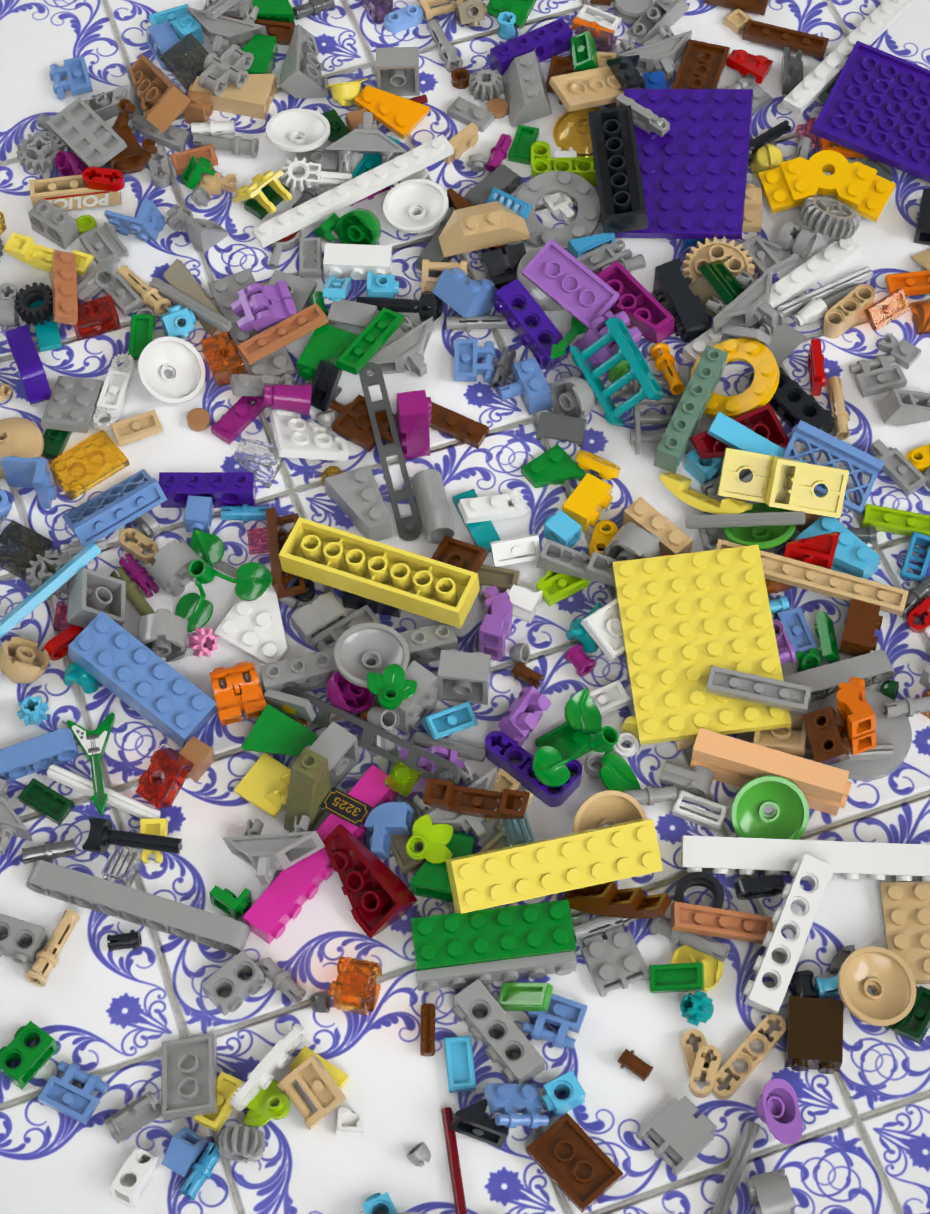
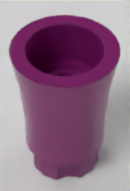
M264 384L262 407L309 416L312 385Z

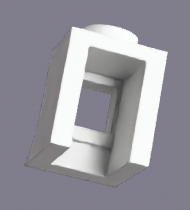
M513 584L511 590H506L513 605L512 616L531 624L542 604L543 590L534 592L520 585L516 586Z

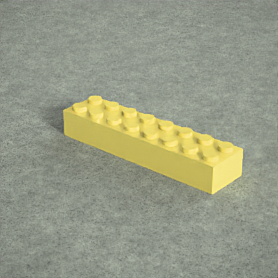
M301 517L298 518L279 553L282 571L460 629L480 590L478 573Z
M648 818L445 860L455 912L461 914L663 871L654 821Z

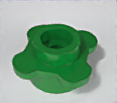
M810 648L809 651H798L796 653V660L798 661L797 672L820 666L817 649Z

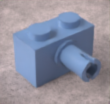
M532 357L513 363L514 383L497 387L500 400L505 401L520 395L529 415L551 408L552 391L536 358Z

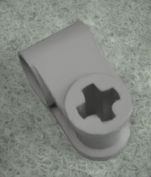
M5 283L0 286V326L17 327L19 313L15 307L14 300H17L15 296L18 294V290L11 283Z

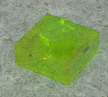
M398 761L384 782L385 786L407 797L421 777L419 772Z

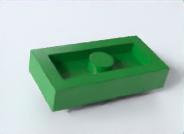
M825 611L816 613L817 623L814 624V630L817 637L820 638V645H818L820 657L826 659L829 664L840 661L833 620Z

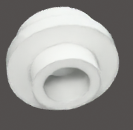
M628 732L618 735V742L614 745L615 752L622 757L635 755L639 748L638 739ZM628 744L630 748H624L622 745Z

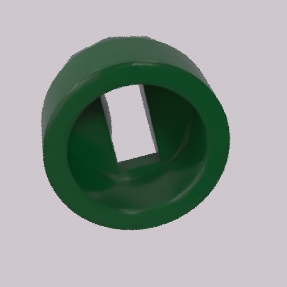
M893 680L883 682L880 692L895 701L899 682Z

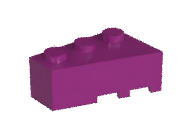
M425 390L397 393L396 419L404 459L430 456L429 425H431L432 402L431 397H426Z

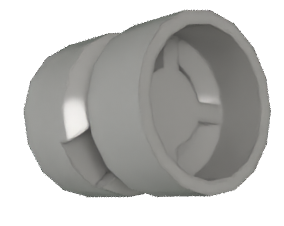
M787 220L778 234L776 244L782 246L783 250H792V253H798L800 258L805 259L815 244L817 233L807 228L801 230L799 224Z

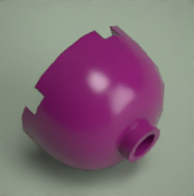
M338 669L330 675L326 684V694L331 705L349 714L366 711L374 704V694L368 688L349 682L340 674Z

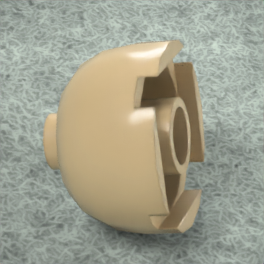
M15 636L10 641L6 639L0 650V670L13 683H33L45 673L50 662L49 653L45 648L42 652L37 648V642L25 637Z

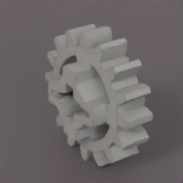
M38 131L35 134L36 136L28 134L27 140L22 138V144L17 145L18 151H16L20 165L25 166L27 171L33 168L34 173L38 169L45 173L46 168L52 171L53 165H55L56 154L61 150L64 151L61 140L59 138L56 139L55 134L48 136L47 131L43 135H40Z
M55 549L53 554L46 550L43 557L37 554V561L30 560L31 568H26V580L31 591L34 592L73 557L68 558L67 552L59 555L57 549ZM68 581L52 595H56L57 599H60V593L68 595Z

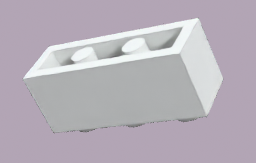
M325 243L323 260L324 278L336 276V278L344 279L346 276L352 277L354 280H367L368 271L372 272V274L391 275L393 262L392 246Z

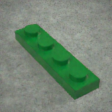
M383 308L336 360V367L357 375L403 323V315Z

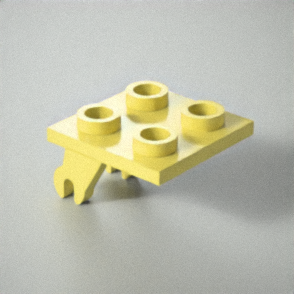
M270 170L265 174L259 173L251 179L253 183L239 188L236 191L237 195L231 200L235 203L254 198L271 214L277 211L276 207L261 191L262 188L268 184L285 202L290 201L292 196L278 180L283 175V172L281 170L276 172Z
M263 753L235 787L234 793L275 818L287 803L291 769Z

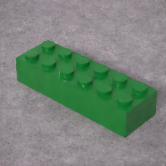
M569 900L477 910L463 914L452 913L411 918L417 971L571 951L576 953Z

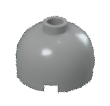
M568 376L552 384L551 406L556 414L560 415L562 413L564 416L584 419L591 413L595 397L591 386L584 379Z

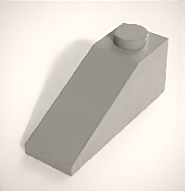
M893 388L877 404L884 424L904 426L930 421V393Z

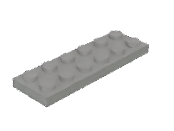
M250 268L209 283L208 285L217 307L232 322L233 327L229 330V334L248 375H269L274 377H281L284 374H295V367L285 346L251 365L246 362L238 350L237 345L259 334L255 328L244 333L239 328L237 320L246 314L244 313L238 317L230 305L239 298L237 293L239 290H245L249 285L256 283Z

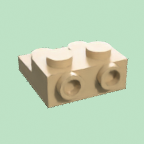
M746 184L743 232L761 233L762 187H756L754 184Z
M790 714L791 727L755 731L753 743L791 755L805 756L808 735L802 718L804 714Z

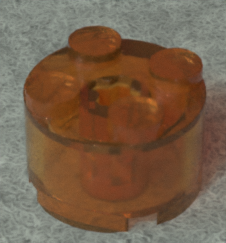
M341 956L337 964V979L331 982L329 996L334 997V1008L369 1016V1012L374 1011L380 994L381 985L377 984V976L382 977L381 964Z

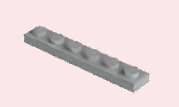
M571 951L416 971L418 991L435 992L445 987L460 989L468 984H472L477 979L485 986L493 981L514 982L524 977L539 979L547 974L556 973L559 976H564L572 971H576V953Z

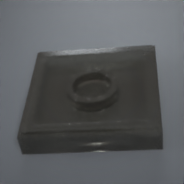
M190 33L163 53L159 59L184 89L188 91L190 85L194 84L196 76H200L206 70L204 69V60L209 53L195 36Z

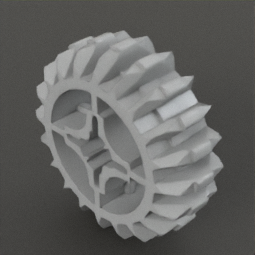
M824 196L808 197L801 208L800 220L803 224L808 226L809 229L814 230L815 233H820L823 236L836 239L852 238L859 227L860 215L857 211L837 199L834 200Z

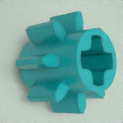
M696 990L695 994L688 993L680 1004L681 1016L687 1018L688 1023L698 1026L699 1022L706 1023L714 1012L713 1000L707 997V993Z

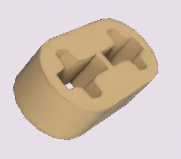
M127 528L121 531L119 541L121 548L125 552L131 553L134 558L144 564H153L156 561L153 557L159 549L153 540L134 528ZM128 538V539L131 540V539L134 538V539H135V543L132 542V541L126 542V539ZM143 549L146 550V551H148V552L152 550L153 553H152V554L146 553V554L144 555Z
M697 1029L687 1030L681 1039V1050L689 1076H691L697 1052L693 1050V1046L687 1044L689 1043V1038L699 1041L697 1052L702 1046L707 1045L704 1034ZM707 1054L706 1057H703L705 1059L703 1067L709 1068L712 1060L710 1054ZM701 1074L699 1082H704L706 1076Z
M712 1045L702 1046L698 1050L689 1079V1090L697 1098H705L711 1094L720 1066V1051ZM711 1054L714 1061L710 1062L709 1068H704L705 1059L703 1057ZM701 1074L706 1076L705 1085H707L702 1090L698 1089V1084L695 1083L699 1082Z

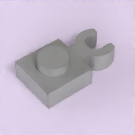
M889 333L885 336V341L889 344L880 341L878 345L880 351L890 352V355L894 356L895 362L907 370L920 357L922 352L921 349L904 339L897 342L895 337Z

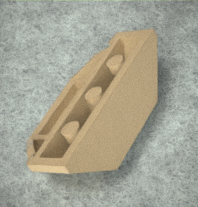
M498 201L454 210L438 237L443 257L530 239L525 219Z

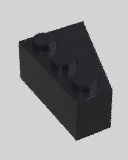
M680 258L655 267L654 286L651 295L674 317L675 335L680 336L685 344L709 330L710 319L698 295L693 296L688 286L692 282L689 276L684 278L680 270L682 262Z

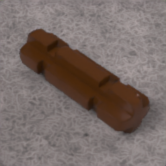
M424 1003L421 1005L420 1054L422 1056H434L435 1005Z

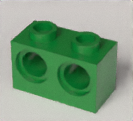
M30 1020L26 1026H22L17 1030L14 1039L8 1046L0 1049V1073L22 1090L59 1049L55 1039ZM34 1039L40 1040L35 1047H27L30 1041ZM21 1060L17 1067L9 1068L12 1061Z

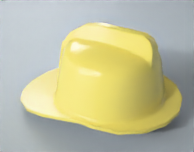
M368 78L326 86V88H330L335 102H339L341 106H351L354 104V99L360 94L361 82L368 80Z
M767 143L752 154L753 161L750 166L753 175L757 178L759 172L777 168L780 162H784L782 152L775 145Z

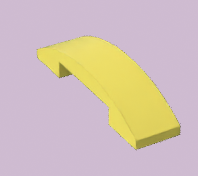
M14 232L11 234L4 246V252L32 267L52 272V254L55 249L34 244V240L31 237ZM73 250L72 253L76 254L77 276L85 275L94 256Z
M666 472L660 476L663 484L677 498L701 511L712 514H738L751 510L753 507L752 504L737 498L729 497L719 501L690 488L692 479L678 473Z

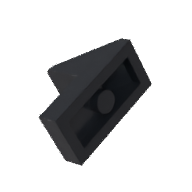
M640 55L607 60V65L623 90L643 89L645 85L644 79L636 69Z
M320 360L311 384V406L323 412L328 410L331 402L342 391V388L337 386L343 371L342 369L337 368L336 365L328 361Z
M486 1099L456 1111L449 1130L499 1148L502 1147L509 1132V1128H506L504 1125H496L495 1118L484 1116L488 1105Z

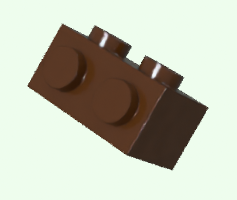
M851 599L839 653L860 656L870 653V650H876L878 637L874 636L875 630L880 631L883 620V616H879L881 606Z
M832 706L802 715L815 762L832 765L850 759L848 751L852 750L848 736H843L841 727L844 726V721L840 711L836 712Z

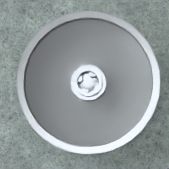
M865 688V698L876 716V744L891 743L894 755L892 758L842 761L830 765L850 771L848 779L857 781L881 779L896 771L905 761L912 742V729L908 717L904 715L885 718L882 713V704L895 701L886 697L881 692ZM838 691L826 697L816 710L832 706L837 712L836 694Z

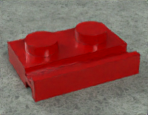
M811 339L807 358L810 390L812 396H820L822 387H826L824 355L822 354L821 340Z

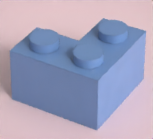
M455 267L453 269H443L432 293L465 318L489 315L494 306L495 292L498 289L494 287L495 284L488 279L471 280L462 269Z

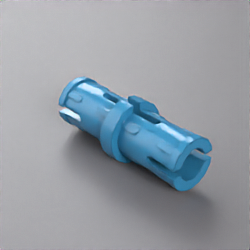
M243 504V506H221V520H243V523H248V520H267L266 509H269L270 506H248V504Z
M209 1142L199 1161L193 1163L191 1167L192 1172L179 1190L185 1197L189 1195V1199L195 1200L206 1179L210 1180L212 1176L211 1171L221 1157L219 1146L216 1145L214 1147V1144Z

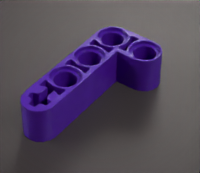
M27 325L4 331L30 405L49 400L52 393Z
M493 731L485 738L487 759L498 768L506 771L520 782L521 786L549 807H559L581 784L582 765L576 759L565 764L568 770L576 775L570 776L569 780L561 786L551 787L543 784L538 779L529 777L534 774L533 755L500 731ZM516 759V760H519V761H521V762H520V763H517V764H514V763H511L510 761ZM552 789H556L559 791V793L552 794L549 791Z

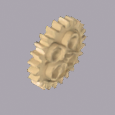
M714 237L713 242H710L708 238H705L704 245L698 241L696 248L691 246L690 253H686L685 260H683L682 274L685 276L684 278L689 276L693 283L703 275L699 269L704 264L721 260L735 278L738 274L742 275V270L754 277L755 264H752L753 257H747L749 250L741 251L742 244L734 246L735 240L726 243V237H723L722 241L718 242L717 237Z

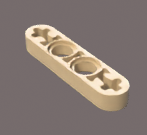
M777 1014L766 1016L721 1067L711 1092L715 1098L727 1100L732 1097L783 1038L786 1031V1022L781 1016ZM775 1023L778 1024V1031L774 1030L767 1039L765 1034L768 1032L769 1024L772 1026ZM752 1041H759L764 1045V1051L762 1053H754L751 1051L749 1044ZM737 1060H742L747 1064L748 1069L743 1073H738L733 1069L732 1064ZM728 1075H730L732 1079L729 1081L728 1090H718V1082L724 1083Z

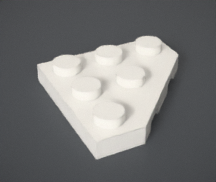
M270 410L269 416L279 457L319 459L334 462L348 461L349 450L345 439L340 436L332 437L326 433V428L313 420L310 422L300 418L301 414Z
M272 584L256 600L244 601L238 598L214 631V635L218 636L219 639L262 664L281 661L289 652L278 596Z

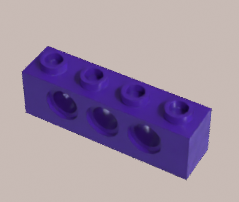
M560 18L490 49V68L493 71L498 70V73L503 76L515 57L535 51L541 63L552 58V56H557L571 50L570 38L573 37V30L563 18Z
M518 278L495 292L493 299L494 308L506 318L510 329L516 331L520 336L521 343L524 347L530 349L539 365L548 370L568 357L570 345L566 347L564 355L555 359L550 358L552 344L557 345L563 336ZM513 306L519 307L521 310H515ZM526 324H532L534 327H528ZM539 341H545L548 345H543Z
M159 472V485L167 498L165 502L160 504L161 508H186L188 495L212 497L214 508H221V506H243V504H248V506L256 505L257 488L254 472Z

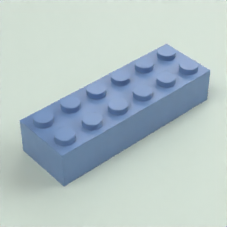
M103 611L68 645V657L181 748L215 714L217 703Z

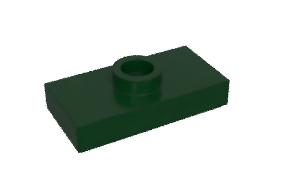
M335 109L322 114L330 124L328 140L331 144L350 133Z
M46 429L43 435L44 448L41 457L59 461L72 432Z
M35 778L30 781L18 796L21 803L59 826L75 807L73 801Z

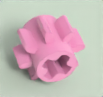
M196 627V632L188 635L189 645L187 648L194 649V656L201 657L203 655L211 657V652L218 650L217 640L219 637L211 635L213 632L211 628L205 627L203 629Z

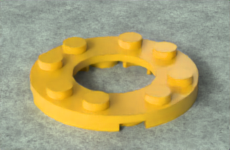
M743 338L729 339L714 345V348L728 353L726 365L730 361L735 362L738 360L750 364L755 371L754 380L750 387L735 396L725 397L714 391L703 415L714 419L717 413L721 412L734 419L765 406L775 394L780 378L779 366L773 353L762 343ZM700 357L696 360L695 364L693 365L690 371L689 380L700 360Z

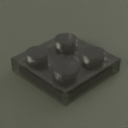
M12 520L0 535V568L25 580L27 577L26 568H31L30 560L36 562L37 554L42 557L45 556V551L49 550L53 545L52 541Z

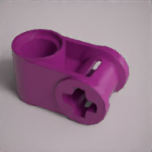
M61 150L55 156V166L62 177L82 175L83 171L88 168L74 153Z

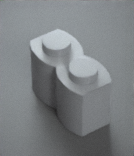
M332 592L319 594L313 599L311 604L299 606L293 611L290 616L291 625L307 645H310V641L315 635L347 617L348 612Z

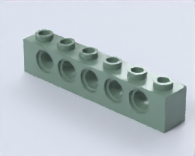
M706 345L656 449L653 466L676 474L691 442L690 438L693 437L725 370L727 352Z

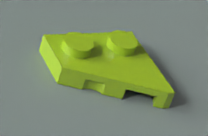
M547 570L546 575L536 584V592L543 590L542 599L550 607L590 586V580Z

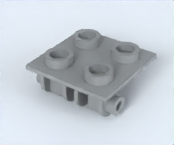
M782 310L777 311V321L772 326L761 322L755 328L771 336L770 345L765 346L773 353L778 365L807 338L784 322L783 317L785 314Z

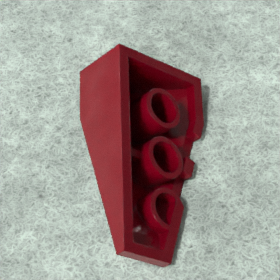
M770 403L733 419L783 449L788 445L789 438ZM708 430L690 438L700 459L724 458L725 448H731L707 434Z
M342 824L338 825L323 841L334 871L338 872L343 884L341 889L344 895L348 896L353 908L350 910L353 918L369 938H373L400 919L418 901L404 882Z

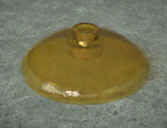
M591 107L571 112L566 111L562 114L553 129L554 142L557 148L561 147V151H569V147H572L574 151H577V157H594L588 112L604 109Z

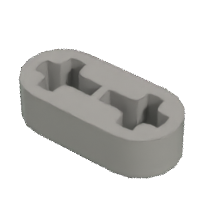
M157 150L156 154H151L152 156L149 160L151 179L155 187L164 188L171 183L168 157L164 151ZM156 160H160L161 164L157 165ZM163 173V178H159L158 174Z

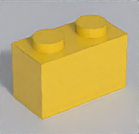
M587 473L562 506V511L580 524L582 530L586 532L591 525L594 526L598 522L603 508L607 509L613 499V496H611L612 485Z

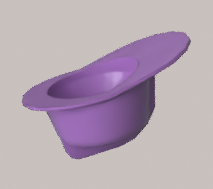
M779 1078L770 1080L765 1084L762 1094L759 1095L756 1102L757 1115L768 1126L770 1133L775 1139L788 1145L797 1143L803 1133V1123L796 1092L786 1080Z

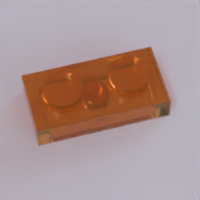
M897 289L864 311L872 330H879L911 310L904 290Z

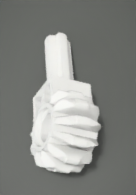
M296 156L294 162L286 161V166L281 168L283 175L280 176L284 186L291 188L293 194L296 190H299L301 195L302 191L308 188L319 191L320 184L339 186L353 179L350 173L321 171V164L306 163L305 157L298 161ZM295 174H302L303 176H302V177H295L294 175H295Z

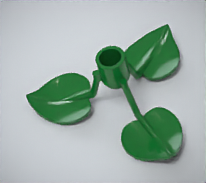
M195 529L190 541V547L201 559L193 560L188 567V572L196 579L195 585L198 586L200 595L197 593L184 595L176 606L175 615L188 620V632L195 631L196 627L202 628L210 620L213 613V604L208 600H204L206 594L202 584L212 582L214 577L217 576L229 582L237 583L235 593L240 599L253 601L261 597L270 586L273 579L272 573L265 566L255 562L241 565L237 570V579L217 572L213 569L212 564L218 563L224 555L225 546L223 541L216 535Z
M588 688L577 692L569 699L565 706V718L572 729H582L584 735L593 734L589 745L562 760L560 752L554 747L543 746L539 748L533 756L535 776L547 786H561L570 778V771L565 764L592 749L599 753L605 751L601 759L604 766L600 768L599 776L607 790L623 792L624 790L641 789L628 763L620 755L610 753L614 750L612 746L619 739L617 731L611 726L601 727V714L593 702Z

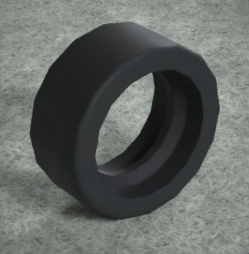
M704 872L689 873L682 877L676 885L673 901L685 903L683 898L684 892L691 886H702L709 889L714 895L715 900L712 907L722 909L725 897L723 886L712 875Z

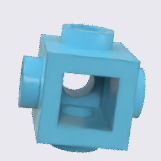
M180 304L167 308V313L158 315L166 337L177 336V338L181 339L191 335L190 331L195 330L194 323H196L193 311L188 310L187 307H181Z

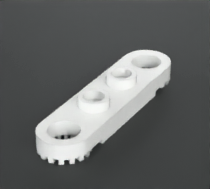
M127 353L117 354L112 359L111 367L108 370L96 405L97 408L93 415V422L95 428L101 432L111 431V424L118 422L135 371L134 359ZM122 362L129 363V365L125 367V369L124 367H122V369L121 367H118V365ZM103 417L111 418L109 423L106 422L107 424L100 423L99 420Z
M297 1023L288 1030L290 1033H286V1036L277 1042L248 1075L247 1082H244L240 1085V1088H237L238 1092H234L235 1095L230 1100L232 1107L242 1111L261 1089L265 1090L273 1081V1075L279 1069L283 1070L287 1066L291 1055L302 1043L307 1032L305 1028Z

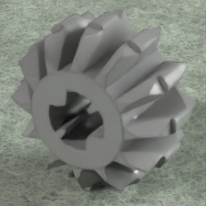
M481 67L480 71H473L469 79V92L475 100L481 99L483 103L485 100L490 101L493 98H499L500 94H503L504 79L498 73V70L492 71L490 67L484 70Z
M236 1125L227 1126L221 1130L218 1139L219 1153L221 1157L226 1158L228 1161L256 1162L263 1157V1152L265 1151L264 1132L257 1130L255 1127Z

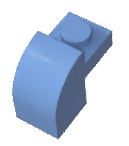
M407 802L383 803L374 808L368 815L364 827L373 834L369 839V848L378 859H389L392 835H412L415 810Z

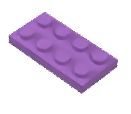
M552 238L521 272L524 277L587 329H590L595 319L604 316L620 298L619 293Z

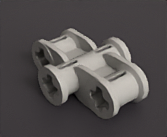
M236 44L231 45L220 58L214 52L209 53L204 60V69L206 70L201 73L198 85L201 88L211 90L215 96H220L232 82L237 88L243 87L248 79V71L246 70L250 68L254 60L253 54L242 51Z

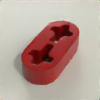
M89 167L82 173L83 183L89 189L117 192L125 185L122 172L116 169Z
M930 596L908 615L907 626L914 633H922L930 627ZM922 615H926L922 622L923 625L913 624L914 616L920 618Z
M73 625L49 640L44 648L48 651L51 661H57L68 654V645L85 628Z

